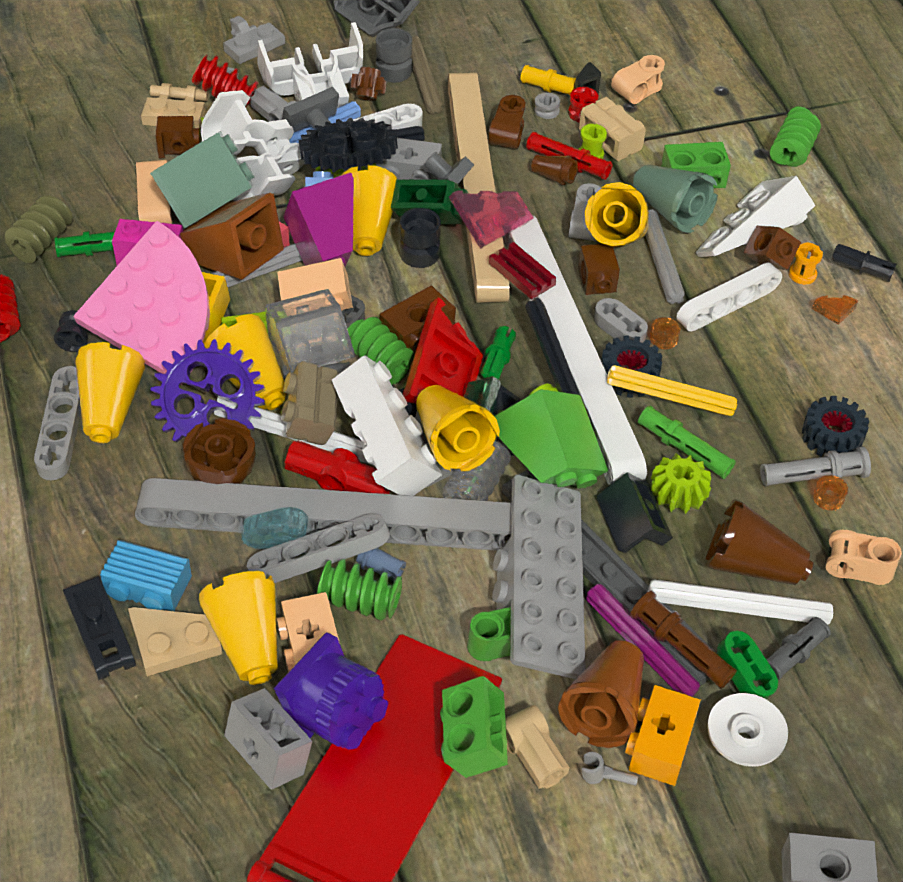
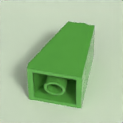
M540 389L494 416L500 429L499 438L541 483L557 484V487L576 485L578 489L594 485L597 482L598 476L608 472L580 395Z

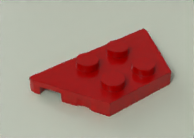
M439 297L430 303L403 392L404 398L409 403L416 404L417 397L421 391L432 385L442 386L468 400L472 399L483 354L474 342L469 340L466 331L459 322L454 325L451 323L441 309L446 304Z

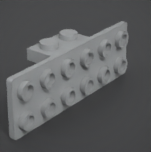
M515 475L512 479L511 537L503 549L497 550L494 557L493 569L497 571V582L495 583L492 595L493 601L496 602V610L511 607L510 661L513 665L576 679L585 670L581 494L577 490L557 487L554 484L541 483L536 479Z

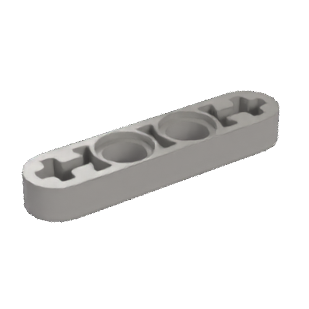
M74 366L62 367L52 377L34 456L37 472L45 480L51 481L62 478L67 474L70 467L81 415L77 372ZM71 381L69 386L70 392H66L65 386ZM67 404L73 406L66 413L55 412V409L60 405ZM55 431H65L67 433L64 438L59 440L49 438ZM51 452H54L57 460L53 461L52 465H49L52 460Z
M368 514L257 552L248 560L247 568L248 571L264 572L266 579L271 575L274 583L323 567L329 560L335 563L341 559H347L376 549L387 542L390 533L382 515ZM342 541L341 543L335 546H330L335 542ZM302 553H307L306 555L300 558L294 559L296 556Z

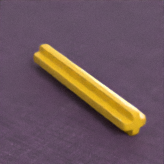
M617 365L611 366L608 371L607 383L612 386L726 416H732L737 408V399L733 396Z

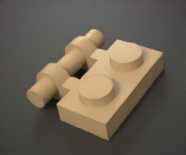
M162 83L161 86H150V96L158 98L147 97L141 114L142 125L157 126L158 116H194L195 128L201 127V117H204L206 112L205 103L197 101H208L209 91L205 92L193 85H188L187 88L173 87L171 83Z

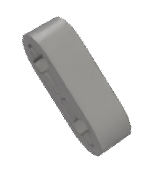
M604 298L596 304L594 321L598 327L614 339L618 337L621 342L623 336L629 335L630 340H634L635 336H639L642 343L646 340L647 322L616 299Z

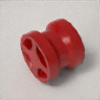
M589 87L573 89L570 94L569 117L573 121L580 123L583 107L592 103L595 104L599 98L598 93Z

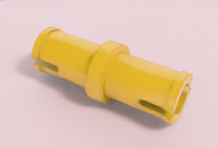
M525 65L522 69L520 80L522 83L542 87L546 92L553 90L570 95L572 90L575 89L576 78L557 74V71L553 69L546 71Z

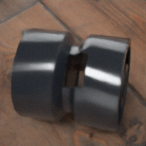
M414 208L406 211L401 216L400 257L405 264L411 267L425 268L439 260L441 220L434 211L426 208Z

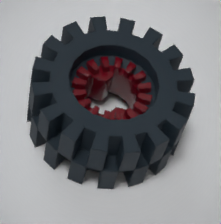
M629 335L623 336L622 342L617 337L613 339L612 344L609 342L606 345L605 350L603 349L601 362L607 375L611 366L624 367L627 365L630 367L628 369L660 377L663 362L662 354L658 353L659 348L656 345L650 347L651 341L646 339L642 343L639 336H635L634 340H630ZM612 386L613 389L616 388L617 395L621 396L623 392H627V397L633 398L635 391ZM637 392L638 397L644 396V394Z
M831 396L829 401H827L826 397L820 398L819 402L815 400L807 411L802 427V439L804 443L809 442L807 447L811 451L817 448L816 455L822 457L823 453L832 450L837 451V453L855 451L857 447H862L869 429V418H865L866 412L864 409L857 411L859 404L853 402L849 405L847 404L848 398L845 397L842 398L841 402L837 401V396ZM829 426L839 427L841 431L837 430V432H835V430H831L832 428H829Z

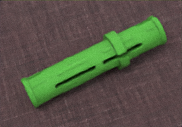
M651 405L647 406L638 419L639 425L644 426L661 437V442L665 445H673L688 456L691 454L692 459L697 462L703 461L704 466L719 475L720 478L725 479L734 468L736 460L729 458L683 428V423L675 419L672 421L655 410Z

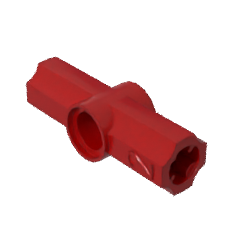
M299 440L293 441L288 449L284 461L285 469L317 480L324 490L390 494L391 490L375 482L372 473L378 469L361 463L360 459L347 449L337 448L333 452H329Z

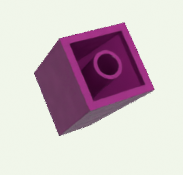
M352 173L292 191L283 218L305 266L338 258L342 259L344 266L347 265L353 252L354 178Z

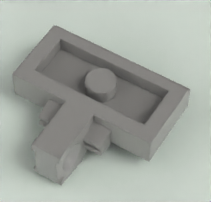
M237 16L230 19L233 38L223 42L224 52L238 64H241L258 56V40L263 41L266 52L284 45L285 35L269 22L259 27L255 25L249 26L245 19Z

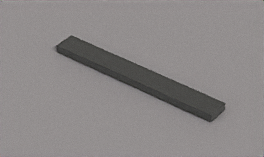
M528 469L519 474L538 480ZM512 479L502 485V493L511 502ZM581 519L583 575L594 586L602 584L631 612L636 603L648 592L649 585ZM662 603L672 613L675 612L667 603ZM637 619L654 636L655 633L641 620ZM683 620L682 624H683L684 626H686L693 634H695V635H696L699 639H701L704 643H706V642ZM659 641L700 683V686L710 680L709 677L670 643Z

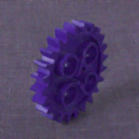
M200 339L197 343V350H192L185 343L184 355L181 356L178 352L172 351L173 358L175 359L173 364L167 361L161 362L167 372L166 374L155 373L154 375L162 384L161 386L151 387L153 393L160 395V398L152 401L151 405L162 408V411L155 415L157 421L167 420L162 430L165 433L176 430L172 438L174 442L177 443L183 437L186 438L187 433L202 422L203 426L209 425L210 415L216 410H224L227 412V419L236 420L247 426L251 431L255 430L250 419L262 418V415L255 410V406L265 405V400L256 397V394L265 391V386L254 384L261 377L260 371L249 372L254 365L252 359L241 362L244 356L243 350L240 349L232 355L230 343L227 342L223 349L219 350L216 339L212 340L210 348H206ZM200 365L205 366L208 369L207 377L200 382L192 381L190 379L192 369ZM236 378L241 383L238 392L232 395L225 394L222 390L223 383L227 379ZM181 383H185L205 393H208L210 388H213V393L218 398L238 404V407L232 409L210 399L207 404H204L205 401L199 394L180 389L179 386ZM186 397L194 399V409L189 414L178 413L177 404L181 399Z

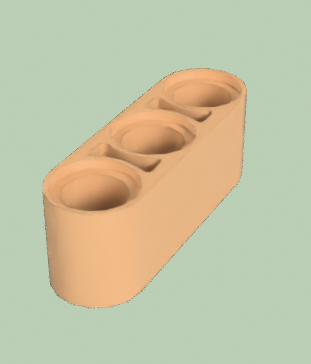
M167 160L136 162L139 221H158L160 223L172 224L171 206L150 174L166 164Z

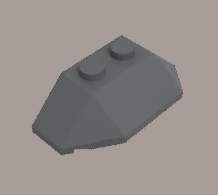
M334 0V7L340 15L351 23L355 22L358 28L374 37L382 30L403 24L420 1Z

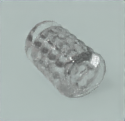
M494 441L493 446L495 450L482 465L470 471L455 469L443 488L444 498L488 501V496H491L494 486L499 482L500 476L505 471V466L511 460V455L507 448L501 443Z

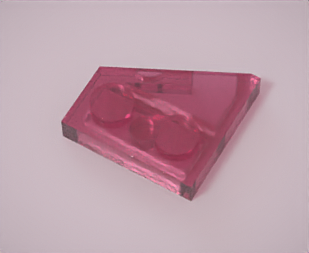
M455 191L449 196L480 249L534 219L516 191H503L502 193L480 191L478 194H463V191Z

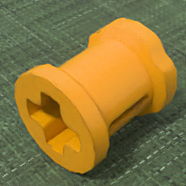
M808 242L800 244L795 254V263L789 269V276L794 282L806 285L816 280L818 273L816 266L823 257V251L820 250L819 246ZM809 252H811L810 259L807 258ZM802 268L804 269L803 275L800 274Z

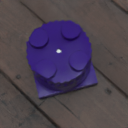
M328 632L317 641L274 687L282 708L309 738L316 734L332 744L348 750L355 749L360 745L363 736L371 729L372 725L384 718L388 707V701L383 698L384 684H382L380 676L346 658L338 638Z

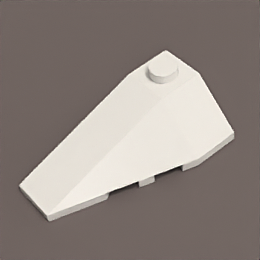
M797 176L762 181L737 204L740 210L734 214H729L724 219L726 226L714 231L696 251L698 257L716 256L749 242L757 225L774 226L782 229L799 225L806 220L807 213L815 204Z

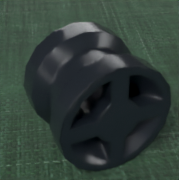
M75 310L63 312L59 319V327L54 335L55 343L61 349L69 352H78L82 346L87 345L88 335L91 333V331L76 323L73 317L77 313Z

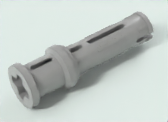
M863 446L857 447L855 451L837 453V451L832 450L825 453L824 457L762 464L760 476L765 487L827 478L833 482L840 481L841 477L859 475L861 478H867L871 472V461L867 449Z

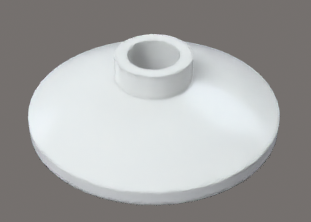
M737 693L724 697L715 704L708 718V735L713 746L722 756L736 764L752 767L768 764L778 758L786 746L788 727L785 718L775 705L760 696ZM739 733H747L751 739L744 738Z

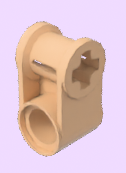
M656 55L644 56L628 67L620 69L614 75L611 87L630 103L637 104L644 98L662 89L661 72L664 70L665 62Z
M836 530L829 536V545L832 549L831 556L826 560V570L829 574L838 578H850L876 585H884L893 580L902 554L901 548L897 542L887 537L860 534L851 530ZM846 540L848 541V546H844ZM840 562H844L842 568L840 567Z

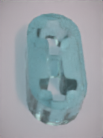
M293 507L280 508L252 515L244 520L241 539L244 544L255 549L277 546L306 536L308 516L303 510Z

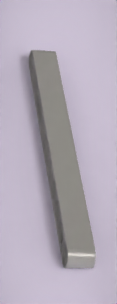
M160 478L147 479L142 483L135 511V517L140 523L152 527L303 537L364 515L379 514L385 519L390 533L386 543L496 551L503 549L510 539L512 503L232 483L211 484L203 481Z

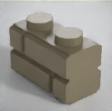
M302 361L298 363L293 373L289 372L287 374L283 391L289 394V399L284 403L281 420L287 422V437L299 440L307 439V442L319 445L327 443L336 426L337 392L332 379L338 375L337 370L323 366L318 368L316 364Z

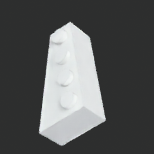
M364 355L333 378V385L345 412L350 417L356 418V421L351 426L355 435L367 445L362 450L366 461L372 462L378 469L372 473L375 482L399 495L414 496L443 474L436 464L437 461L432 455L429 444H425L420 436L423 433L421 425L412 415L409 416L404 408L408 405L406 399L397 388L392 387L389 381L392 378L390 371L381 361L376 363Z

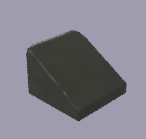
M591 62L587 63L575 80V88L589 87L594 89L599 95L601 71Z

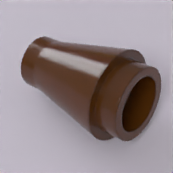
M535 155L531 170L561 185L566 183L572 184L577 175L578 163L571 156Z

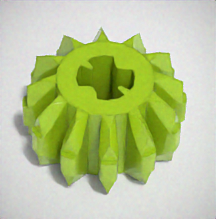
M677 453L672 457V460L663 457L659 465L653 469L651 476V491L654 496H657L658 505L668 504L670 512L676 508H681L685 514L690 510V507L699 510L703 501H706L711 491V472L704 470V462H693L691 454L686 459L681 458Z

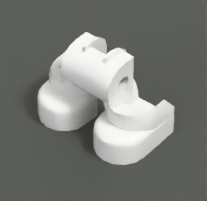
M355 22L351 23L349 47L330 50L329 59L323 60L318 45L313 44L312 55L319 72L315 74H309L306 70L299 47L295 48V56L293 58L270 62L263 41L258 40V68L264 84L276 94H294L298 102L334 87L339 93L337 108L348 103L349 94L345 84L351 82L352 74L359 75L360 68L363 66V42Z
M243 90L219 93L202 121V142L221 131L223 136L229 134L238 148V151L234 152L235 155H238L245 146L254 147L259 155L237 158L240 164L244 161L248 164L255 178L251 179L252 188L235 197L234 201L265 193H273L274 196L281 195L296 180L292 174L304 165V160H301L299 143H290L289 140L293 136L294 130L286 119L270 122L252 120L245 108L250 97Z

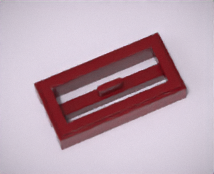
M515 242L509 244L508 250L504 247L500 249L499 255L495 253L489 255V264L531 300L556 285V276ZM505 261H507L509 264H511L515 269H517V271H515V270H514L511 266H509ZM526 279L530 280V281H531L534 285H536L537 287H534V286H533L530 282H528Z

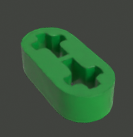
M732 631L719 642L717 654L737 670L732 680L740 693L754 694L767 700L777 691L778 678L774 670L748 634L743 631ZM731 647H739L742 653L739 652L735 654L732 651ZM753 680H760L763 683V686L756 687L753 683Z

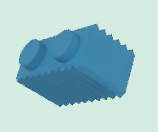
M117 540V545L114 546V550L104 565V569L101 570L100 576L106 593L117 601L133 600L136 603L140 602L148 609L175 611L192 574L190 562L187 558Z

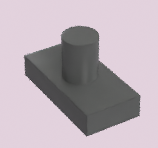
M331 87L284 107L282 120L286 119L289 125L293 127L294 132L310 125L314 130L316 125L325 126V122H330L328 117L335 115L337 112L339 93L334 87Z
M434 152L423 164L438 180H450L456 184L474 166L466 156L453 166H450L437 152Z

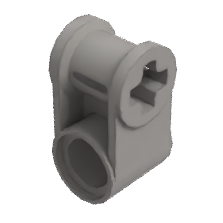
M587 183L578 188L568 237L598 242L592 236L585 223V209L588 200L602 189L598 185Z

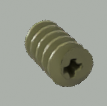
M49 195L41 196L36 200V203L29 207L28 211L21 215L20 219L14 222L13 226L6 230L5 242L9 250L19 260L25 263H33L36 261V257L44 252V248L49 247L51 241H54V238L58 237L59 233L65 231L66 225L72 223V212L61 200Z

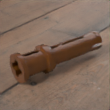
M653 590L647 592L633 607L630 617L634 620H641L655 633L654 638L656 640L670 643L720 689L724 688L735 676L737 670L684 626L681 615L677 611L672 613L656 599L657 594Z

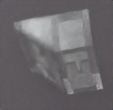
M329 289L265 305L269 339L290 373H293L298 363L302 361L321 367L355 357L341 307Z

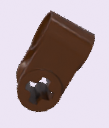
M507 95L500 100L495 118H493L490 126L488 139L490 145L512 149L519 148L524 129V119L522 117L526 105L522 97Z

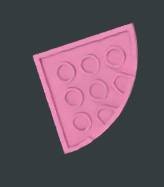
M156 221L73 317L77 324L121 349L122 345L138 351L143 356L146 365L162 374H166L167 370L161 362L167 361L173 364L175 362L172 355L173 350L182 356L185 354V343L192 350H197L198 340L201 339L203 342L205 332L209 328V296L198 262L190 249L169 228Z

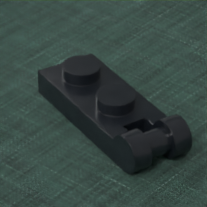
M98 576L63 589L66 602L98 681L109 677V672L123 667L124 670L135 667L136 663L100 577ZM113 647L116 648V654L103 658L102 651Z

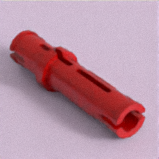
M532 132L527 140L526 147L528 150H533L545 156H571L578 163L577 172L582 173L585 171L606 180L612 171L613 163L611 161L591 155L590 151L584 148L578 150L540 135L537 132Z

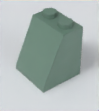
M219 131L150 173L184 228L192 225L253 186L251 179L255 177L245 161L240 164L234 152L238 151V148L229 134L223 136L222 132Z

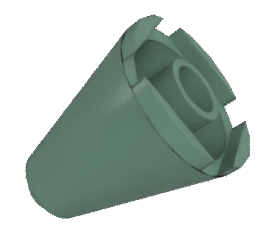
M644 165L635 173L633 178V187L644 196L645 200L656 211L682 232H694L692 228L697 224L703 226L713 213L718 195L713 193V185L717 186V183L712 176L706 173Z

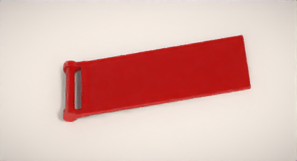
M399 635L376 672L382 679V684H384L383 698L388 701L384 718L372 725L371 729L363 736L360 745L355 749L348 750L331 744L260 859L252 866L247 882H293L271 871L275 862L315 882H392L454 771L453 768L444 762L441 752V746L444 742L443 722L440 716V710L443 707L442 690L481 676L486 677L496 687L500 688L502 678L408 636Z

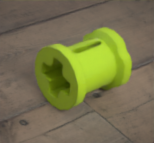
M598 124L583 126L580 134L583 142L579 150L584 148L589 150L591 155L603 159L604 149L602 145L607 137L606 129Z

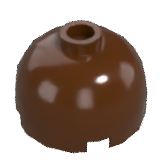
M218 418L214 419L215 424L203 426L202 422L187 433L183 442L185 465L194 480L211 484H241L252 472L256 459L254 439L251 437V432L247 426L236 420Z

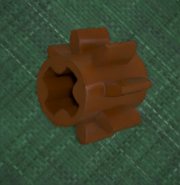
M361 67L359 75L352 74L350 87L353 88V91H356L357 98L366 101H376L378 94L385 95L387 81L384 80V77H380V70L371 67Z

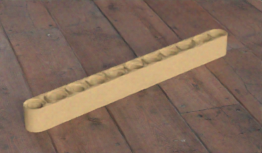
M477 72L448 73V96L457 162L466 156L474 164L460 181L461 189H467L470 194H478L480 199L484 201L482 213L464 214L476 303L508 302L509 280L489 264V255L493 253L499 255V250L504 247L478 74Z

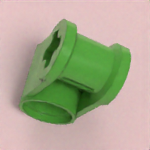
M511 607L481 612L472 618L467 649L473 658L479 661H491L510 656ZM481 635H486V636H489V637H491V638H485V637H482Z

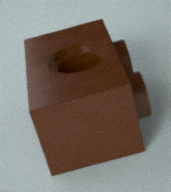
M431 285L381 312L379 319L383 325L389 328L390 332L396 334L398 340L405 343L406 348H410L416 353L430 303L438 297L442 299L446 305L441 309L453 325L455 324L456 307Z

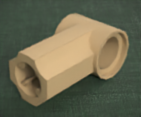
M531 705L506 717L507 750L513 755L517 753L539 789H548L558 784L569 773L570 767L550 738L548 724L539 708Z

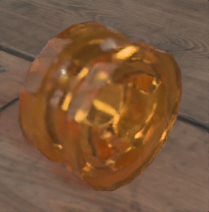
M668 317L654 320L649 337L651 343L659 349L675 347L680 335V325L676 320Z
M825 475L816 483V488L813 492L814 502L824 510L834 511L840 509L848 494V486L843 479L837 476ZM827 490L835 492L834 496L826 494Z

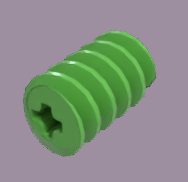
M796 106L788 112L770 149V156L774 162L791 167H797L806 162L821 129L820 120L816 115L812 114L805 107Z
M373 316L366 320H357L345 331L344 343L347 347L351 348L360 358L365 355L376 363L381 361L392 375V378L389 380L391 385L399 383L405 377L414 359V352L410 348H406L405 343L398 340L396 334L390 332L389 328L383 325L378 317Z
M341 559L336 567H332V561L329 560L323 569L317 594L326 592L328 600H332V605L339 608L345 603L346 609L351 612L356 611L360 607V612L363 616H369L374 611L375 618L382 621L387 615L391 619L395 613L401 596L402 577L398 576L393 584L390 585L388 584V572L384 571L377 581L374 580V568L370 567L365 575L361 576L360 564L355 563L350 572L346 571L345 559Z

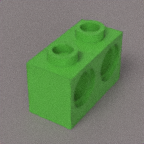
M723 142L665 145L661 167L706 173L715 179L717 186L713 185L714 188H726L731 164Z
M484 676L442 690L443 707L440 710V716L443 722L444 742L441 746V752L444 762L465 778L508 765L504 692Z

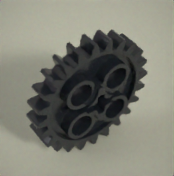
M348 118L344 122L337 119L336 123L333 124L325 122V126L316 125L315 130H307V134L301 135V140H299L301 160H304L305 165L311 164V168L320 166L321 171L330 168L332 172H336L339 169H344V172H346L348 169L357 166L358 171H361L362 166H373V163L383 164V159H391V155L396 154V149H398L396 130L392 129V125H385L384 121L375 123V119L365 121L364 118L353 121L352 118Z

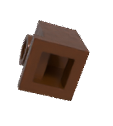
M194 116L157 117L155 136L159 159L165 158V155L182 154L201 143L200 128H195Z

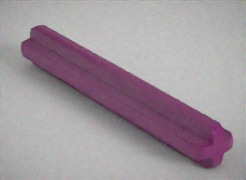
M602 584L595 585L587 592V601L627 642L634 644L641 650L644 660L676 692L691 697L698 692L700 683L638 620L630 617V612Z

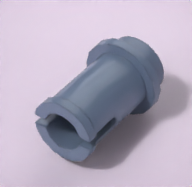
M379 547L358 554L356 562L361 564V569L364 571L371 567L374 568V572L380 575L384 571L388 572V579L391 582H394L398 576H402L404 571L401 568L404 569L406 567L405 561L391 556L380 550Z

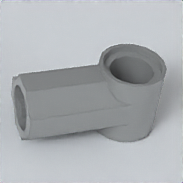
M265 86L257 88L254 95L250 98L251 107L264 116L268 122L282 120L284 107L297 102L291 101L288 103Z

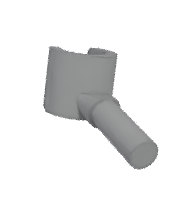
M596 752L584 754V763L588 766L597 767L593 770L581 768L582 777L587 783L597 784L605 778L634 786L637 785V775L604 766L602 756Z

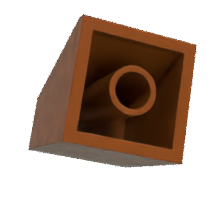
M265 193L224 204L180 233L181 240L190 249L198 265L241 280L284 250L273 193Z

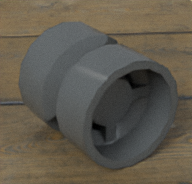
M388 28L379 32L376 36V69L381 71L380 77H384V80L391 83L407 80L412 74V36L407 31L399 28Z

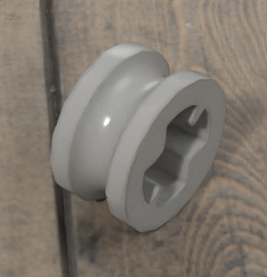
M553 93L537 95L535 98V114L544 119L557 117L560 113V98Z

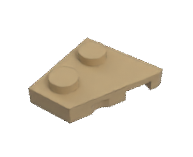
M137 607L128 608L147 676L222 654L220 641L204 614Z

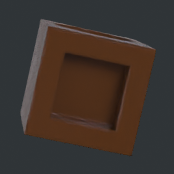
M757 225L743 253L760 265L768 262L777 269L788 270L801 241L780 227Z
M604 244L581 246L578 270L585 295L617 292L620 268L613 247Z

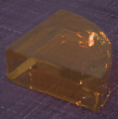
M828 295L816 299L812 309L839 325L856 309L858 300L843 295L842 298H828Z

